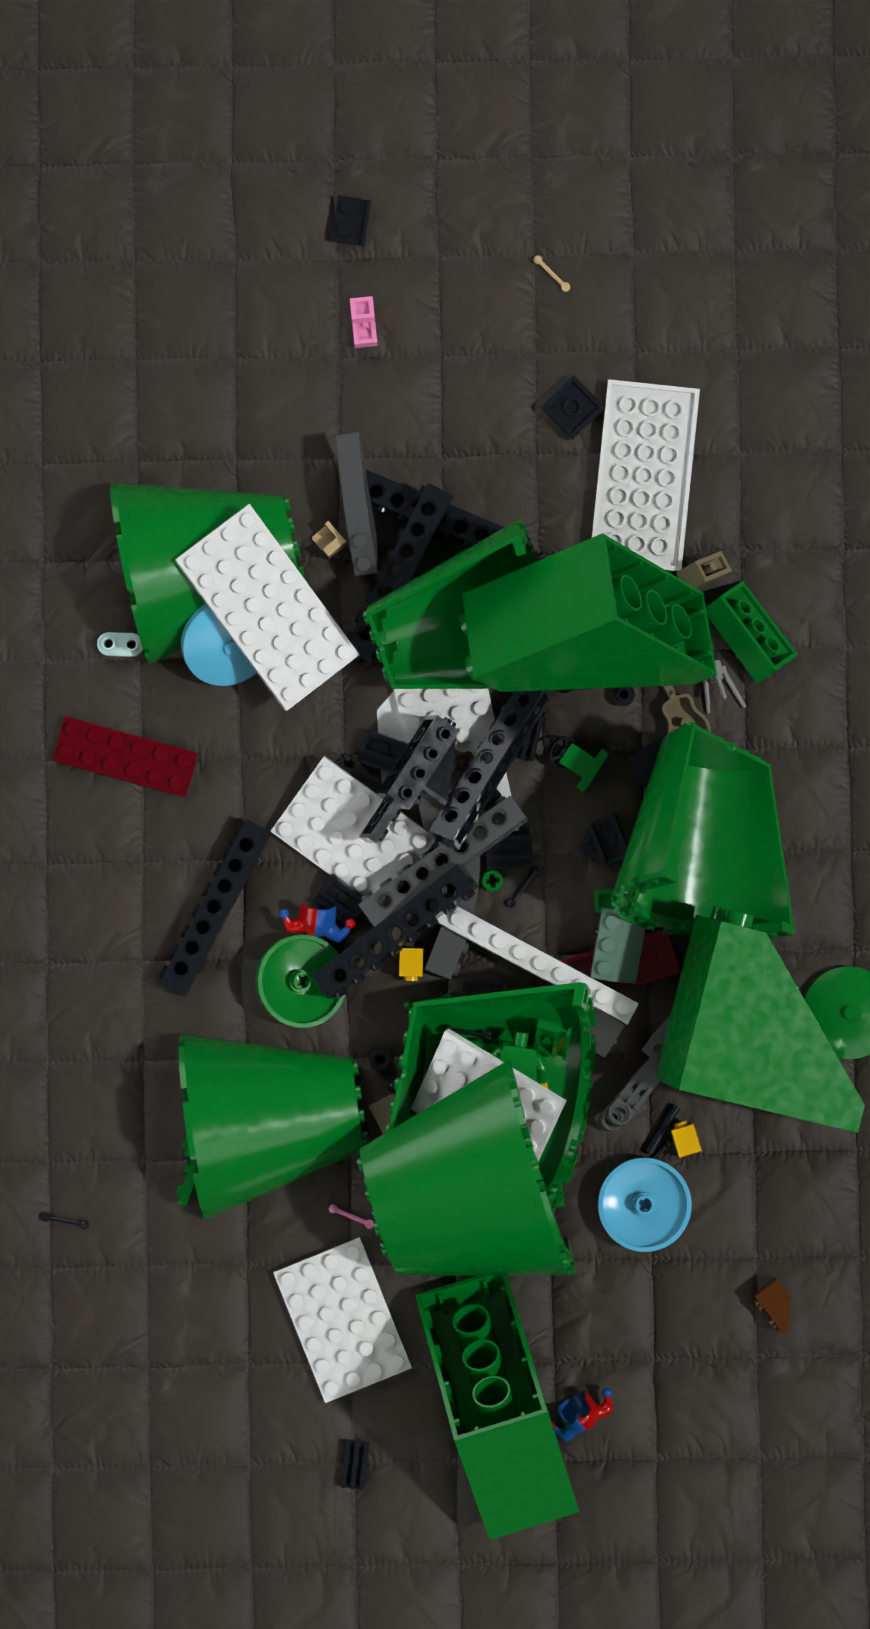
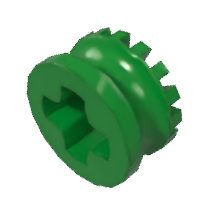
M494 870L486 872L482 878V884L485 889L489 891L498 890L503 884L502 875ZM490 874H494L495 878H499V882L495 884L494 888L490 884H486V879H489Z

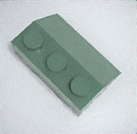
M602 907L590 977L612 982L636 984L645 928L625 921L618 916V912H614L611 908Z

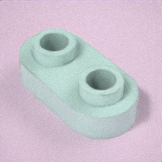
M107 632L102 634L97 641L99 651L106 656L136 657L143 652L139 635L134 633ZM107 640H112V647L106 648L105 642ZM129 641L136 642L135 648H128Z

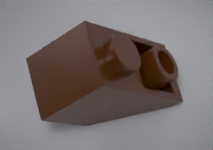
M774 1277L753 1293L756 1298L753 1303L761 1313L766 1311L771 1317L767 1321L775 1331L780 1329L784 1334L788 1329L791 1297Z

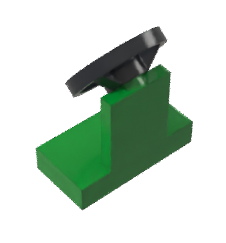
M568 736L556 738L548 749V758L552 765L558 768H568L582 777L575 788L582 794L609 755V753L601 749L596 758L580 749L577 743ZM563 740V745L559 747L557 754L552 756L555 745ZM568 740H570V741L572 742V744L570 745V747H569V744H568ZM561 759L559 763L562 765H557L554 761Z

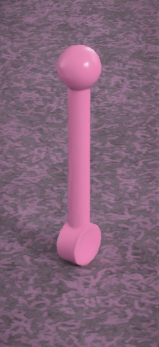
M335 1204L329 1206L330 1213H338L365 1224L368 1229L374 1227L373 1220L362 1219L338 1209Z

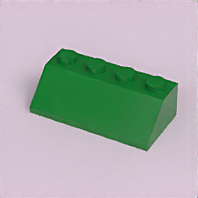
M744 581L706 607L708 620L715 626L722 639L727 642L735 656L741 661L757 684L798 655Z

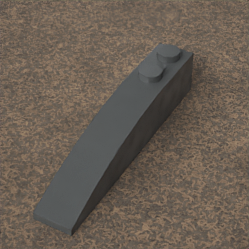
M360 433L336 435L338 463L355 576L378 573L382 566Z
M480 856L465 866L477 885H479ZM478 888L474 890L476 894L465 902L461 900L456 906L474 915ZM441 926L425 970L451 979L452 975L457 977L461 967V963H458L461 954H466L470 942L466 941V938Z

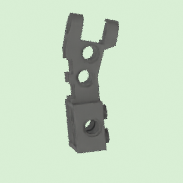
M671 1014L666 1017L640 1048L648 1058L601 1112L598 1122L602 1130L614 1132L625 1125L659 1084L660 1081L655 1079ZM606 1115H607V1121H608L611 1125H613V1126H609V1125L606 1124V1122H605V1116H606Z

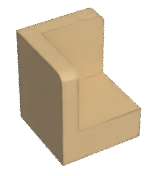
M329 521L325 523V527L312 537V540L329 559L347 545L344 538Z

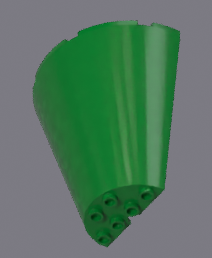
M130 483L110 484L112 513L118 534L116 537L127 591L130 593L131 608L139 639L149 664L155 663L181 649V637L187 621L197 609L206 604L174 560L246 505L250 504L305 579L303 566H298L296 557L300 556L297 540H292V535L296 534L292 517L288 518L287 512L291 511L289 498L284 499L283 495Z
M522 520L514 521L377 600L367 606L366 611H363L364 621L366 625L370 624L372 629L369 630L371 641L373 644L376 643L378 647L376 649L377 659L379 663L383 662L384 664L382 668L385 681L389 680L392 689H493L481 682L474 681L466 669L465 659L470 655L468 637L464 634L460 625V616L465 613L462 594L538 561L533 543L529 541V532Z
M180 1035L179 1071L184 1098L185 1128L190 1160L193 1163L195 1188L201 1212H203L205 1219L214 1218L360 1152L359 1149L369 1143L367 1131H362V1123H365L366 1120L364 1108H359L358 1100L362 1099L361 1085H356L355 1076L359 1075L357 1062H353L352 1057L197 1035Z

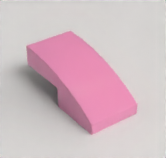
M373 296L350 298L355 348L378 346Z

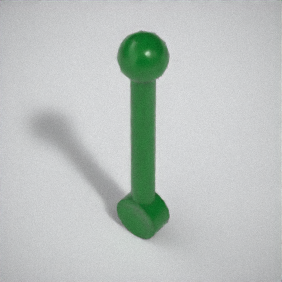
M445 993V994L442 995V997L432 998V999H427V1000H421V1001L446 999V998H451V995L448 994V993ZM405 1001L403 1007L409 1010L413 1007L414 1002Z

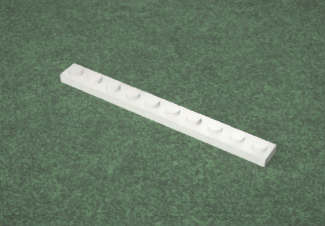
M432 899L428 907L430 911L434 912L438 905L437 901ZM458 906L451 914L447 916L443 914L438 918V924L552 985L576 982L586 983L591 990V994L588 997H593L594 1007L627 1025L639 1004Z

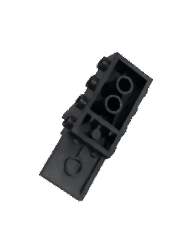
M438 715L426 716L376 792L383 800L359 835L360 839L368 843L377 844L378 841L381 842L388 833L386 828L390 822H394L400 815L401 810L399 809L414 808L420 801L421 796L433 805H446L449 796L456 738L460 730L455 728L456 723L447 717L443 719Z

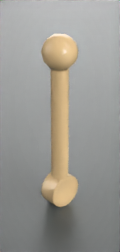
M537 255L534 257V263L539 264L561 285L563 292L570 290V284L564 283L542 261L541 256Z

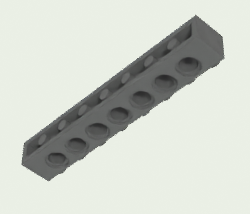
M502 796L493 803L494 807L492 809L482 811L464 841L467 844V849L464 852L458 853L454 848L438 842L436 844L437 848L432 852L428 850L417 858L419 860L412 866L410 864L404 866L399 871L400 875L393 880L388 878L380 884L381 888L375 893L371 891L361 898L362 902L358 905L372 925L376 927L456 864H463L465 867L528 821L527 817L511 796L507 798ZM496 815H503L505 821L502 825L493 824L492 821ZM478 828L486 830V835L482 839L474 837V832ZM441 855L448 857V862L445 866L436 865V859ZM421 869L429 870V876L425 880L417 878V873ZM401 883H409L410 890L407 893L401 894L398 892V887ZM384 896L391 898V903L388 907H381L379 905L380 899Z

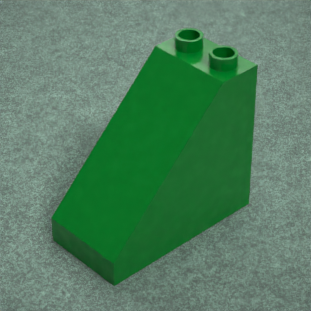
M603 533L462 594L465 613L460 616V625L462 631L468 637L470 655L465 659L467 672L474 681L481 682L499 692L694 685L717 676L704 592Z
M713 906L711 918L696 915L655 1079L681 1091L858 1133L865 1104L767 933L751 929L754 916Z
M475 1276L415 1295L453 1438L489 1540L578 1513L579 1508L508 1277Z

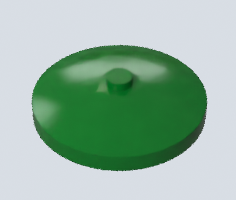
M310 935L285 937L270 946L258 964L255 978L256 992L265 1011L279 1023L294 1028L313 1027L330 1019L340 1008L345 995L339 999H327L312 975L339 955L338 952L326 941ZM343 969L338 972L340 981H344L346 978V972Z
M844 966L823 973L810 985L804 999L835 1054L841 1059H858L870 1055V971L859 967Z

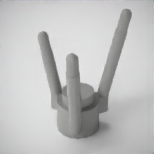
M716 660L717 676L709 678L710 682L717 683L722 698L726 699L727 696L721 681L725 678L742 708H746V704L728 675L726 667L722 666L720 660ZM707 679L703 681L706 713L709 714L710 696Z

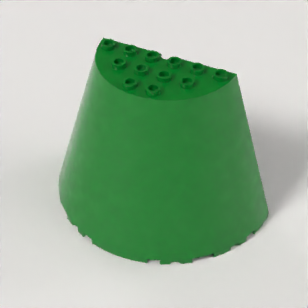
M684 723L683 727L668 733L662 740L611 897L613 911L618 912L619 917L636 926L652 931L657 927H663V933L690 937L696 915L711 918L713 906L754 916L751 929L766 932L769 938L794 936L795 929L771 765L762 760L761 757L754 756L749 751L737 747L736 744L725 741L723 737L716 736L710 733L709 730L697 726L696 723Z
M576 982L414 1002L413 1008H410L408 1012L409 1028L403 1037V1044L405 1045L404 1054H401L399 1058V1068H402L401 1077L396 1078L394 1083L396 1095L395 1100L390 1104L391 1121L390 1124H387L385 1133L418 1114L411 1110V1107L435 1055L438 1043L442 1039L446 1025H450L452 1028L482 1033L490 1031L492 1038L510 1042L514 1040L515 1031H523L529 1033L527 1045L534 1046L539 1019L554 1021L562 1025V1029L565 1030L572 1028L566 1061L562 1060V1056L556 1055V1058L549 1056L547 1062L548 1089L566 1100L538 1161L553 1212H555L556 1207L559 1206L564 1197V1192L560 1191L563 1183L568 1184L569 1180L571 1181L574 1166L578 1160L579 1153H576L577 1145L583 1141L592 1096L593 1082H590L591 1071H595L596 1041L595 1036L591 1035V1026L596 1025V1013L593 997H588L591 994L589 986L586 983Z
M510 1061L500 1064L359 1149L361 1158L357 1159L360 1172H364L365 1194L368 1204H372L374 1229L376 1235H380L383 1255H387L389 1263H392L395 1272L399 1276H570L576 1273L574 1257L568 1238H562L539 1163L533 1150L534 1146L529 1128L526 1125V1117L521 1103L517 1080Z

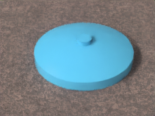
M204 604L192 614L182 633L181 652L188 668L197 678L212 685L229 686L241 683L257 673L207 604Z
M642 1157L621 1163L608 1174L599 1191L598 1213L604 1229L613 1240L630 1250L651 1252L669 1246L683 1233L691 1215V1195L685 1180L672 1166L658 1159Z

